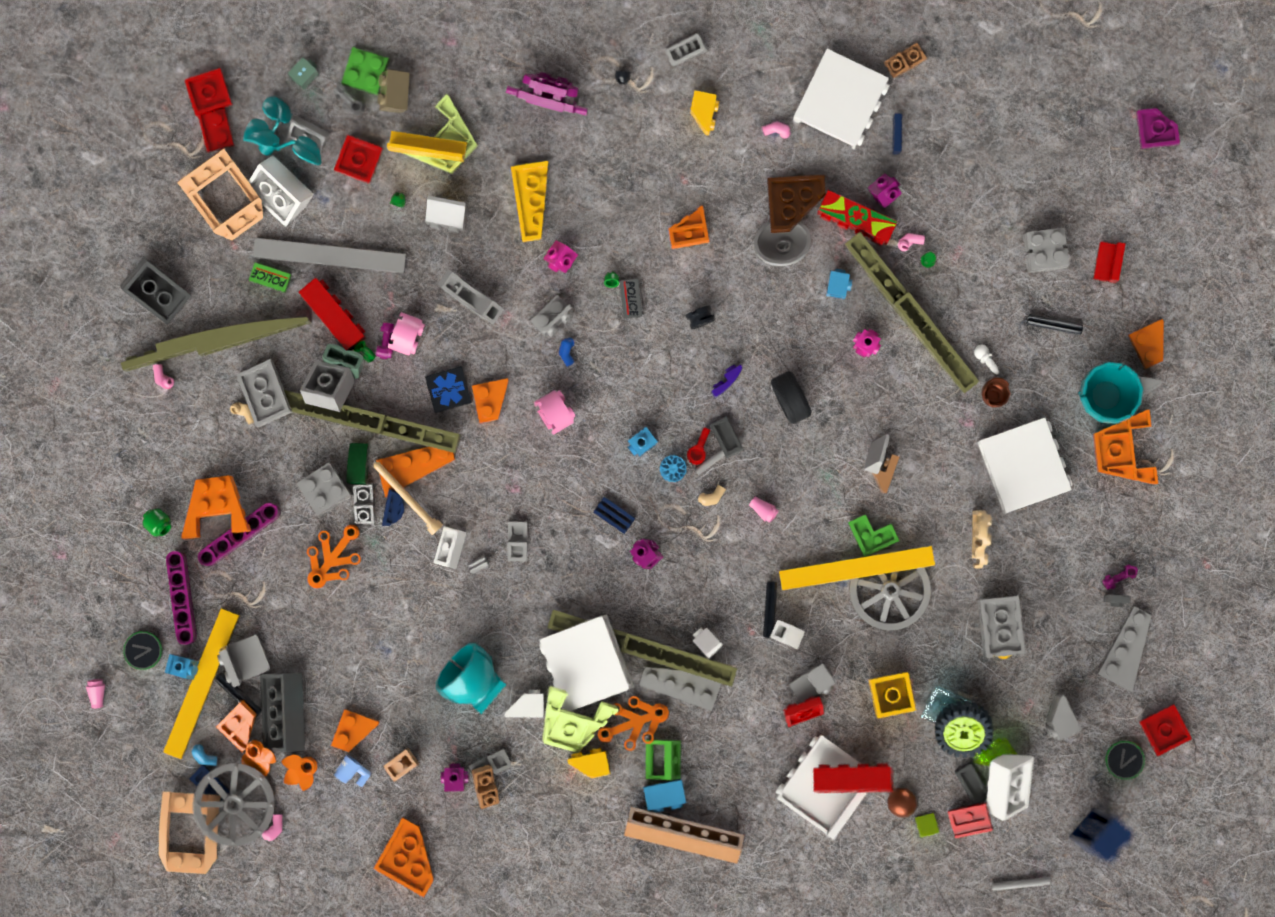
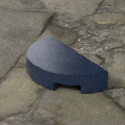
M391 488L388 489L382 526H390L402 518L404 513L402 497Z

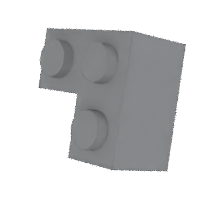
M819 663L788 685L799 702L803 703L809 697H815L816 694L821 692L825 695L833 690L832 685L835 684V681L823 663Z

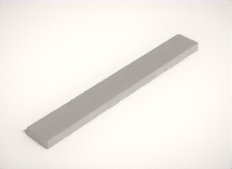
M255 238L253 258L402 274L405 273L407 256L401 253Z

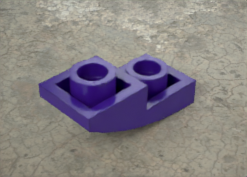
M734 364L725 370L727 373L724 374V378L727 382L720 381L713 385L714 389L711 393L714 398L719 397L732 386L742 371L741 365L736 367Z

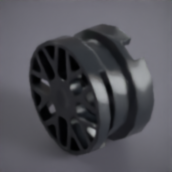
M710 305L698 308L685 315L687 320H690L691 330L716 320L715 316L710 312L712 310Z

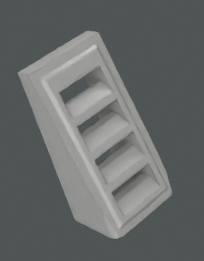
M699 32L665 49L673 67L709 51ZM694 41H698L700 49H697ZM689 43L694 51L692 53H690V50L687 46V44ZM683 46L686 56H683L680 47ZM675 49H676L677 54H678V56H679V58H680V59H678V60H676V57H675V55H674V53H673V50H675Z

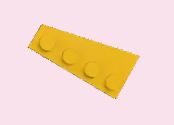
M548 161L511 166L522 242L542 239Z

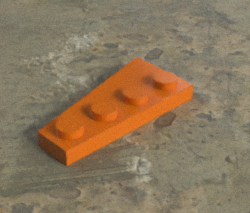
M425 447L378 459L376 462H380L398 483L405 488L431 472L455 460V456L452 452ZM380 475L384 494L387 497L388 489L394 490V488Z

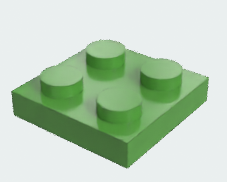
M352 47L341 82L342 85L378 95L381 88L379 77L382 72L386 71L389 58Z

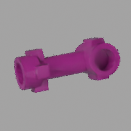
M383 323L380 327V331L383 332L382 346L377 345L376 357L388 360V358L392 359L393 350L389 349L388 345L390 344L391 333L394 331V324Z
M1128 564L1117 575L1113 577L1110 575L1105 576V579L1102 580L1103 585L1107 590H1112L1116 588V583L1128 577L1134 579L1138 569L1136 566Z

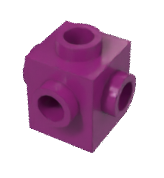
M885 173L867 187L874 200L884 208L902 194L899 189L900 183L895 177H889Z
M639 539L629 551L633 556L632 560L643 569L651 570L664 558L658 550L659 546L653 540Z
M450 763L449 767H445L444 772H441V783H444V792L465 791V783L469 781L468 771H465V767H460V763ZM452 774L457 776V780H453Z

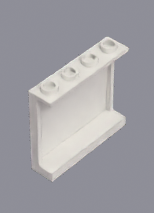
M827 49L793 120L798 123H806L853 146L852 149H855L856 145L861 146L865 137L862 133L865 128L869 129L873 118L870 117L872 112H877L880 107L881 101H879L881 94H886L890 86L887 84L889 78Z
M1045 418L978 441L1003 514L1071 490L1072 480L1065 473V461L1063 457H1059L1057 451L1059 450L1058 442L1052 438L1051 432L1053 429L1051 423L1046 421Z
M607 614L540 639L541 644H539L542 654L546 656V666L553 675L554 687L566 690L567 692L562 705L563 709L572 711L634 687Z
M820 734L819 737L815 736L809 744L811 746L810 750L807 753L805 751L798 759L800 764L796 769L793 767L786 776L789 779L785 785L781 783L775 793H777L776 799L783 802L834 840L867 793L813 792V768H819L821 764H828L830 768H838V764H849L850 767H857V764H861Z

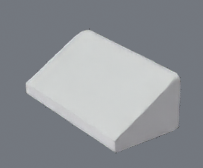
M444 526L434 563L456 569L466 532Z

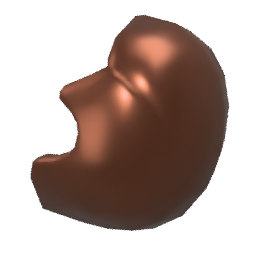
M997 377L987 381L981 390L984 403L991 408H999L1005 405L1011 395L1009 383L1003 378Z
M897 788L894 792L890 793L887 799L888 808L895 816L908 818L917 809V798L912 791L906 788Z

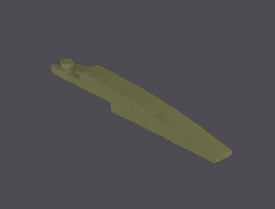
M858 232L844 245L865 270L866 275L959 389L965 394L975 386L979 380L913 296L901 285L861 232Z
M308 317L276 319L198 332L155 344L157 352L150 350L144 352V356L138 358L136 355L127 357L125 362H121V366L124 371L128 372L193 351H197L198 355L203 357L307 325L311 321Z
M284 390L291 410L294 413L452 453L457 452L460 434L343 405L340 412L305 404L302 394Z
M553 609L547 628L561 632L585 623L588 620ZM613 629L621 652L732 687L738 668Z

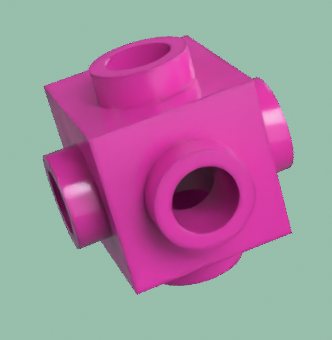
M555 240L543 259L549 263L548 267L557 273L559 270L566 274L578 254L567 245Z
M864 329L862 333L858 331L853 339V342H855L853 346L856 349L855 352L862 357H870L872 353L876 355L881 347L879 344L881 340L878 337L879 334L872 329L868 331ZM864 340H870L871 345H866L864 343Z

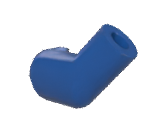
M572 338L563 339L559 348V355L566 367L575 363L570 355V350L575 344Z

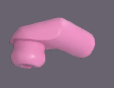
M773 122L762 127L765 136L777 132L780 133L782 138H788L791 134L789 131L790 127L781 122Z
M907 233L899 240L898 248L901 251H907L913 243L923 245L925 235Z
M153 365L156 384L164 389L172 388L174 380L164 374L163 365Z
M273 814V825L262 833L263 839L268 841L274 840L281 834L282 814Z

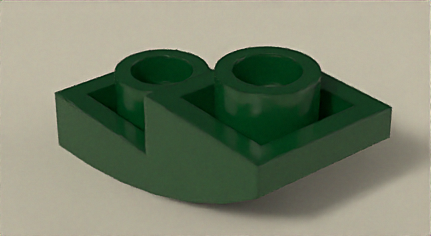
M350 443L347 460V484L366 485L369 470L367 462L370 450L368 443Z

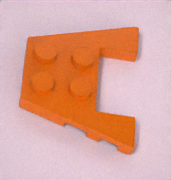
M1150 409L1093 434L1097 472L1154 485L1158 484L1156 467L1136 468L1132 429L1152 427Z
M220 476L195 481L181 536L182 539L201 538L200 518L231 514L233 533L251 531L250 524H247L245 518V510L242 509L239 501L240 495L233 476Z

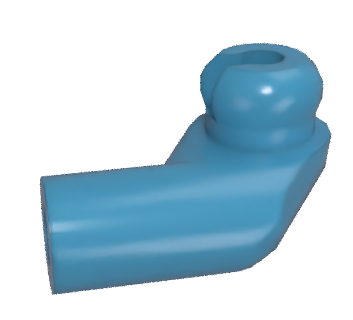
M196 744L193 747L192 756L200 765L217 766L218 756L206 755L203 746L200 744Z

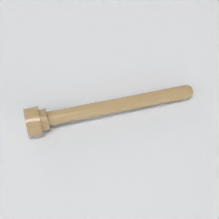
M380 462L374 463L373 466L379 474L425 521L427 530L431 535L443 526L439 520L432 519Z

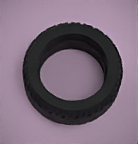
M787 371L771 380L772 389L789 423L795 424L811 416L812 411L793 372Z

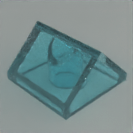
M935 686L930 691L921 718L935 723L938 713L940 711L943 712L945 706L949 708L951 703H954L956 706L957 701H961L962 705L965 704V701H969L971 705L972 700Z

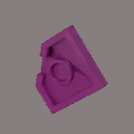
M1157 108L1136 111L1141 149L1180 144L1178 124L1165 117Z

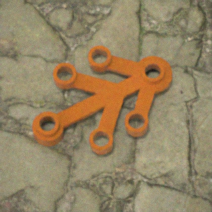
M348 525L345 527L344 536L332 553L329 542L330 533L321 531L318 534V538L322 543L324 564L319 568L317 558L319 549L315 546L309 547L307 555L310 557L312 571L308 574L307 581L311 587L316 589L322 588L327 581L347 580L350 577L347 569H341L336 573L327 572L334 566L358 565L361 562V556L356 553L348 557L338 558L350 540H355L359 537L360 530L357 526ZM349 529H354L355 533L353 536L348 535ZM323 533L328 535L326 540L321 539ZM312 548L316 550V554L314 556L310 555V550ZM355 555L359 558L356 563L352 561V557ZM342 571L347 572L346 578L340 576ZM316 575L320 576L318 583L314 582V576Z
M637 696L630 697L628 703L631 708L638 707L648 712V714L640 716L622 708L620 704L614 703L613 705L620 707L619 712L615 715L623 716L630 719V721L612 728H600L598 731L599 740L603 743H609L614 735L633 728L629 739L624 742L625 749L633 751L636 748V741L644 723L651 721L648 732L642 735L643 742L651 744L654 741V734L659 723L665 722L669 717V710L664 704L658 703L651 706L640 701ZM633 699L638 700V703L635 706L631 705V701ZM662 710L663 714L661 716H657L656 711ZM608 731V737H602V732ZM651 735L652 739L645 741V736ZM633 742L634 746L630 749L627 748V743Z

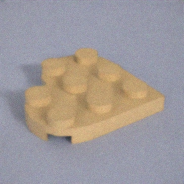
M975 510L972 512V558H976V563H973V568L982 569L983 565L988 564V554L985 553V548L991 544V534H988V526H991V514H987L985 510Z

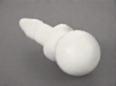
M983 344L976 346L974 349L975 357L980 359L982 364L986 363L990 370L998 375L999 369L991 359L993 355L989 353V348Z

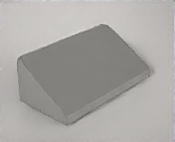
M296 117L292 120L286 137L296 141L299 136L309 137L316 142L321 153L330 133Z
M1139 377L1143 387L1142 396L1153 392L1162 383L1161 380Z
M888 434L871 443L864 470L875 474L879 473L890 438Z

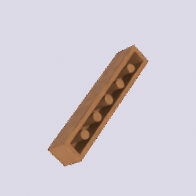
M634 807L630 809L624 834L627 837L736 864L738 863L744 840L743 834Z

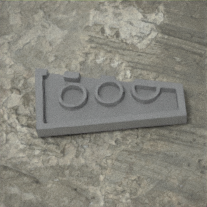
M1135 606L1132 607L1097 672L1098 675L1129 692H1133L1152 615Z
M645 667L639 685L712 711L721 683L680 670Z

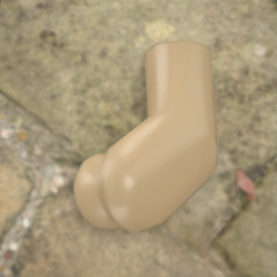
M236 402L230 406L231 413L245 416L248 425L254 423L247 404Z
M718 485L711 494L701 493L698 501L704 506L715 505L719 502L726 489Z

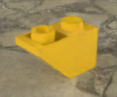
M694 90L690 113L704 134L709 135L710 130L714 131L716 119L712 118L713 113L718 112L720 101L716 100V94Z
M601 748L592 749L590 754L583 755L582 752L571 754V758L567 759L568 764L590 778L610 774L606 750L601 751Z

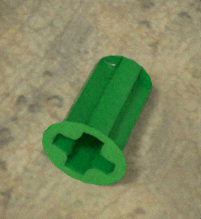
M933 252L922 255L921 264L924 267L930 268L934 266L936 256Z
M365 341L358 342L354 347V351L361 354L368 363L372 362L376 354L365 345Z

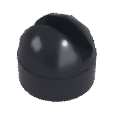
M615 71L617 83L620 85L627 84L630 80V72Z

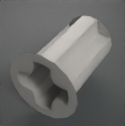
M483 554L482 557L468 563L467 566L471 574L487 566L490 567V564Z

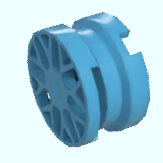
M671 455L662 460L660 464V474L668 482L680 481L686 473V464L681 457Z

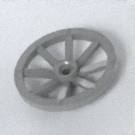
M881 550L869 556L898 552L899 550ZM924 567L917 568L915 572L899 582H896L898 572L891 573L890 580L887 579L885 574H880L878 576L883 582L882 585L860 580L859 578L851 579L849 587L850 599L856 613L869 625L882 630H899L912 625L923 615L930 600V580ZM920 576L923 583V595L902 590L900 587ZM857 585L877 589L881 592L860 604L857 597ZM889 586L894 588V592L891 594L887 590ZM899 595L921 600L920 606L911 617L899 599ZM885 598L880 621L874 620L863 610L880 599ZM891 599L894 600L905 619L904 621L892 624L885 623Z
M225 764L214 768L199 782L193 797V815L200 830L212 841L227 846L244 845L258 838L269 826L274 813V794L269 782L259 771L244 764ZM226 771H232L229 795L214 779V777ZM238 771L245 772L255 778L242 792L236 795ZM208 783L221 796L223 802L201 801ZM259 784L262 786L266 802H243L242 799ZM231 801L235 802L234 808H230L229 803ZM201 807H222L223 810L207 826L202 816ZM243 808H266L264 818L259 826L242 811ZM227 814H229V839L221 837L212 831ZM235 814L253 830L252 833L236 839Z

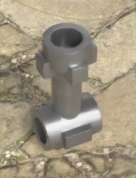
M338 85L333 91L336 94L335 97L338 100L342 98L351 107L350 111L353 115H362L364 113V104L361 101H355L347 93L349 89L346 86Z

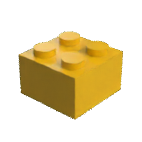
M908 672L868 679L876 718L916 711Z

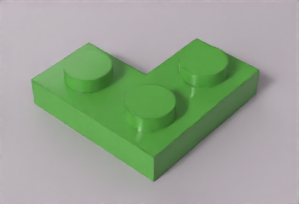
M866 514L848 522L864 557L899 542L892 524L873 531Z

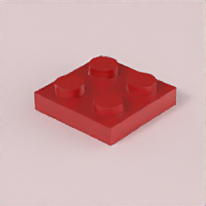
M220 68L184 79L196 117L233 105Z
M347 135L334 171L370 184L383 148Z
M809 697L803 703L798 705L797 703L790 704L783 710L788 727L824 715L820 697Z
M1175 704L1139 721L1156 756H1160L1192 739Z

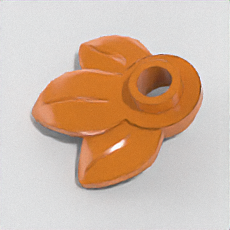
M252 740L247 744L246 753L242 756L241 762L244 765L255 768L266 777L270 771V764L276 762V757L260 741Z
M290 755L281 761L289 769L285 774L284 784L296 785L299 783L302 791L312 786L314 782L313 774L317 771L318 767L314 758ZM307 762L311 764L310 770L305 768Z

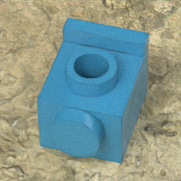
M169 654L165 673L194 680L198 671L199 661L180 655Z

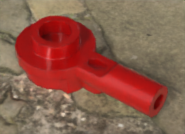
M703 427L697 444L687 451V459L691 464L699 465L705 460L704 445L710 429Z

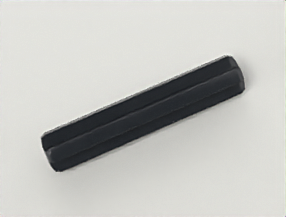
M1029 314L1026 320L1027 325L1081 335L1083 331L1082 324Z
M768 581L766 586L764 638H770L775 624L777 582Z
M220 673L215 678V682L236 702L240 703L243 700L256 713V717L259 716L262 710L237 686L233 687L231 683H228L224 673Z

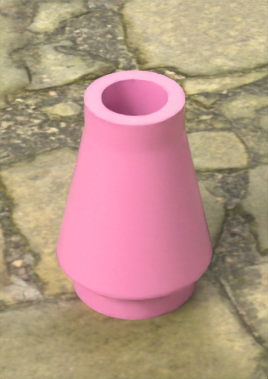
M756 496L749 504L764 521L769 523L773 521L779 512L775 505L763 501Z
M103 679L87 681L86 689L91 702V708L103 707L105 690Z

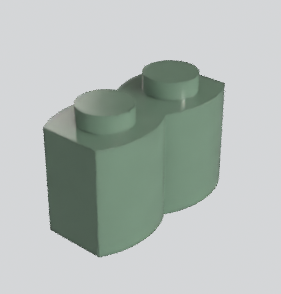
M327 344L323 353V362L350 368L354 379L359 378L363 369L364 357L358 352L345 351L338 345Z

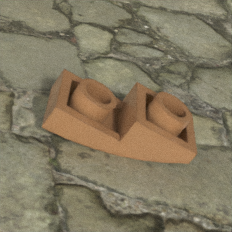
M915 43L884 63L892 77L896 78L926 61L927 57L919 44Z
M490 764L471 770L480 808L483 809L499 804L498 791L494 784L493 770Z

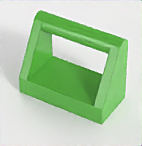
M654 740L651 744H646V779H681V740ZM653 744L664 745V775H653Z

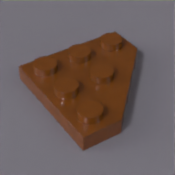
M824 175L767 178L771 233L791 232L825 196Z

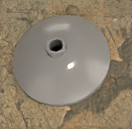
M769 221L757 231L754 238V248L758 257L765 263L774 266H788L800 261L806 256L811 247L810 231L802 222H799L791 232L771 233Z

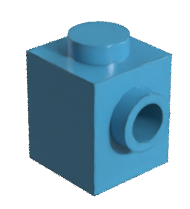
M842 269L831 271L826 296L845 299L847 291H851L852 280L849 279L850 274H846V271Z
M645 427L628 440L630 444L628 449L634 456L638 454L641 457L658 444V441Z

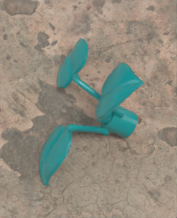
M272 96L266 98L262 104V109L267 117L276 120L273 129H269L268 124L261 119H252L245 128L243 141L259 145L260 152L266 156H270L275 150L280 151L282 148L294 144L292 150L299 158L315 165H321L320 149L316 142L309 137L299 136L297 141L291 140L279 145L280 139L274 133L280 121L285 124L290 122L292 113L289 106L283 100Z

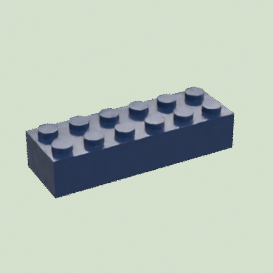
M1093 808L1069 838L1084 851L1108 864L1110 861L1114 862L1120 855L1118 851L1123 846L1129 845L1133 839L1131 836L1134 832L1115 816Z

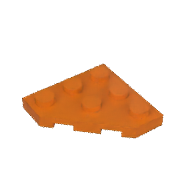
M402 817L373 869L418 895L425 897L434 881L420 826Z

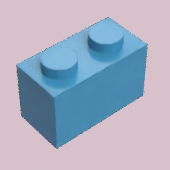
M682 779L644 786L648 811L652 810V812L658 813L664 811V807L671 806L672 809L683 807V803H686Z

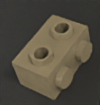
M389 69L382 72L379 77V85L381 86L378 95L379 110L395 113L407 111L409 72Z

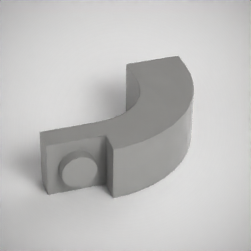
M449 269L437 284L456 301L492 325L504 310Z

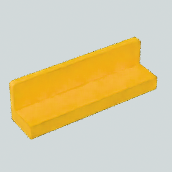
M391 131L390 142L387 143V148L389 151L464 162L467 142Z

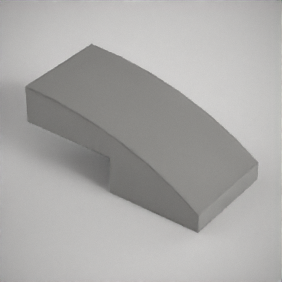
M508 521V561H527L528 521Z
M504 749L467 766L471 775V770L488 764L492 767L493 775L512 767Z

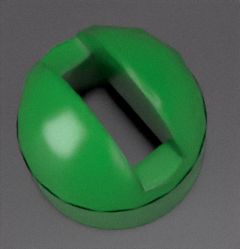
M399 192L394 193L390 204L397 207H405V195L403 193L399 195Z
M614 271L612 273L607 272L604 276V285L609 288L617 287L619 285L618 274Z

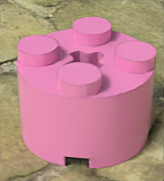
M401 312L400 317H402V320H397L391 336L393 345L389 344L388 348L410 356L411 353L415 354L418 342L415 340L417 335H422L425 324L422 323L423 320Z
M553 390L534 402L535 407L539 405L541 409L538 413L546 427L553 429L551 432L553 435L573 424L575 417L571 407L567 408L564 404L565 398L560 390L557 392Z

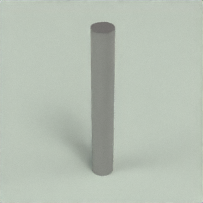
M738 436V439L742 444L744 440L741 436ZM719 450L695 468L694 471L699 476L725 456L723 450Z
M1050 877L991 883L992 891L1050 885L1051 882Z

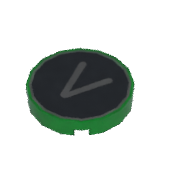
M137 632L126 640L123 654L131 667L147 670L159 662L163 654V647L159 638L150 632Z
M1119 741L1112 744L1105 756L1108 771L1114 777L1122 780L1138 776L1145 764L1141 748L1129 741Z

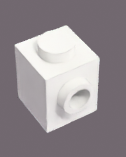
M777 620L770 638L798 649L805 631Z

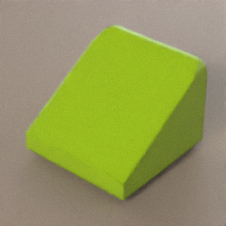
M934 813L915 817L920 837L940 833Z

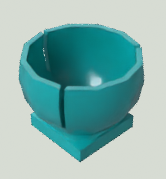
M1105 362L1091 368L1082 380L1081 390L1078 394L1086 413L1098 422L1117 424L1130 419L1140 407L1143 387L1137 373L1127 365Z
M468 643L451 657L464 670L462 671L448 660L437 678L436 690L442 697L453 703L472 704L475 710L482 714L507 684L494 671L492 657L486 650L476 643Z

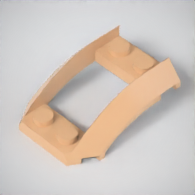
M225 149L216 152L215 155L177 182L213 232L227 239H235L263 218L261 198ZM228 170L251 202L220 224L198 191Z
M162 793L159 824V856L167 872L207 874L218 858L217 843L206 835L205 854L169 852L171 812L193 814L194 794ZM203 794L201 801L221 800V796ZM201 807L202 814L207 815V826L219 814V807ZM217 824L216 827L212 830V831H213L214 833H216L217 835H218V824Z

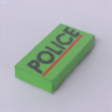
M254 263L249 281L286 293L292 275Z

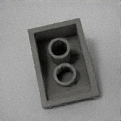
M146 257L141 259L120 284L121 289L166 325L169 324L191 297L186 290Z

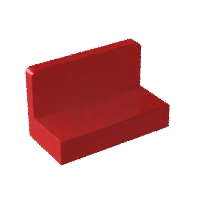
M1099 243L1093 279L1111 283L1119 281L1126 243Z

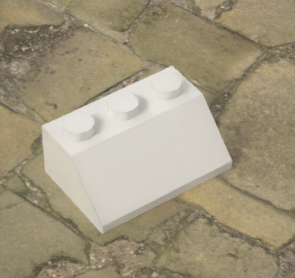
M271 156L259 163L249 180L250 185L261 198L262 205L285 227L308 205L314 195L275 156Z
M1002 755L991 761L986 798L990 814L1005 821L1028 808L1034 757Z

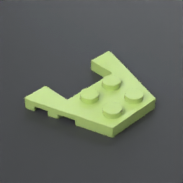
M446 94L435 107L449 121L435 137L467 142L466 159L477 147V144L450 97ZM403 153L451 174L463 163Z
M550 686L542 739L545 744L579 753L595 736L594 733L600 727L606 725L607 719L612 714L615 715L619 710L616 705L602 701L593 718L561 709L567 692L566 690Z

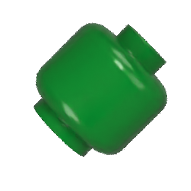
M150 509L143 515L142 525L151 535L155 537L164 536L170 531L171 519L161 509Z

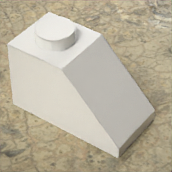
M700 628L693 634L694 639L692 641L708 658L722 646V643L707 628L704 630Z
M529 690V693L523 694L505 712V717H544V693H540V690Z

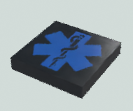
M462 366L425 376L435 414L472 403Z

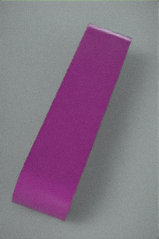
M266 503L246 517L247 524H250V527L251 520L257 518L259 520L257 528L253 529L251 527V531L243 532L244 536L240 540L236 539L235 533L232 532L231 528L199 552V563L204 566H213L277 520L280 516L279 507L272 503ZM269 507L275 509V514L272 517L266 515V510ZM222 541L228 543L226 551H221L219 548ZM207 552L212 554V560L209 563H206L204 560V555Z
M172 551L166 557L175 634L180 644L190 645L196 641L197 632L187 558L182 552ZM175 555L180 556V563L178 565H174L172 562V558ZM179 573L183 576L181 584L175 582V576ZM180 593H184L186 597L183 603H179L177 600V596ZM182 612H186L188 614V619L186 622H182L180 620V614ZM185 631H189L191 635L190 640L187 642L182 638V634Z

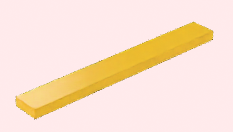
M932 546L783 570L779 571L783 591L935 566Z
M222 608L220 609L198 664L197 674L194 680L191 681L163 753L178 759L183 758L220 666L217 655H219L221 647L229 644L240 615Z

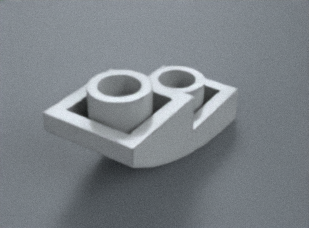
M373 482L366 483V485L353 484L355 524H374Z

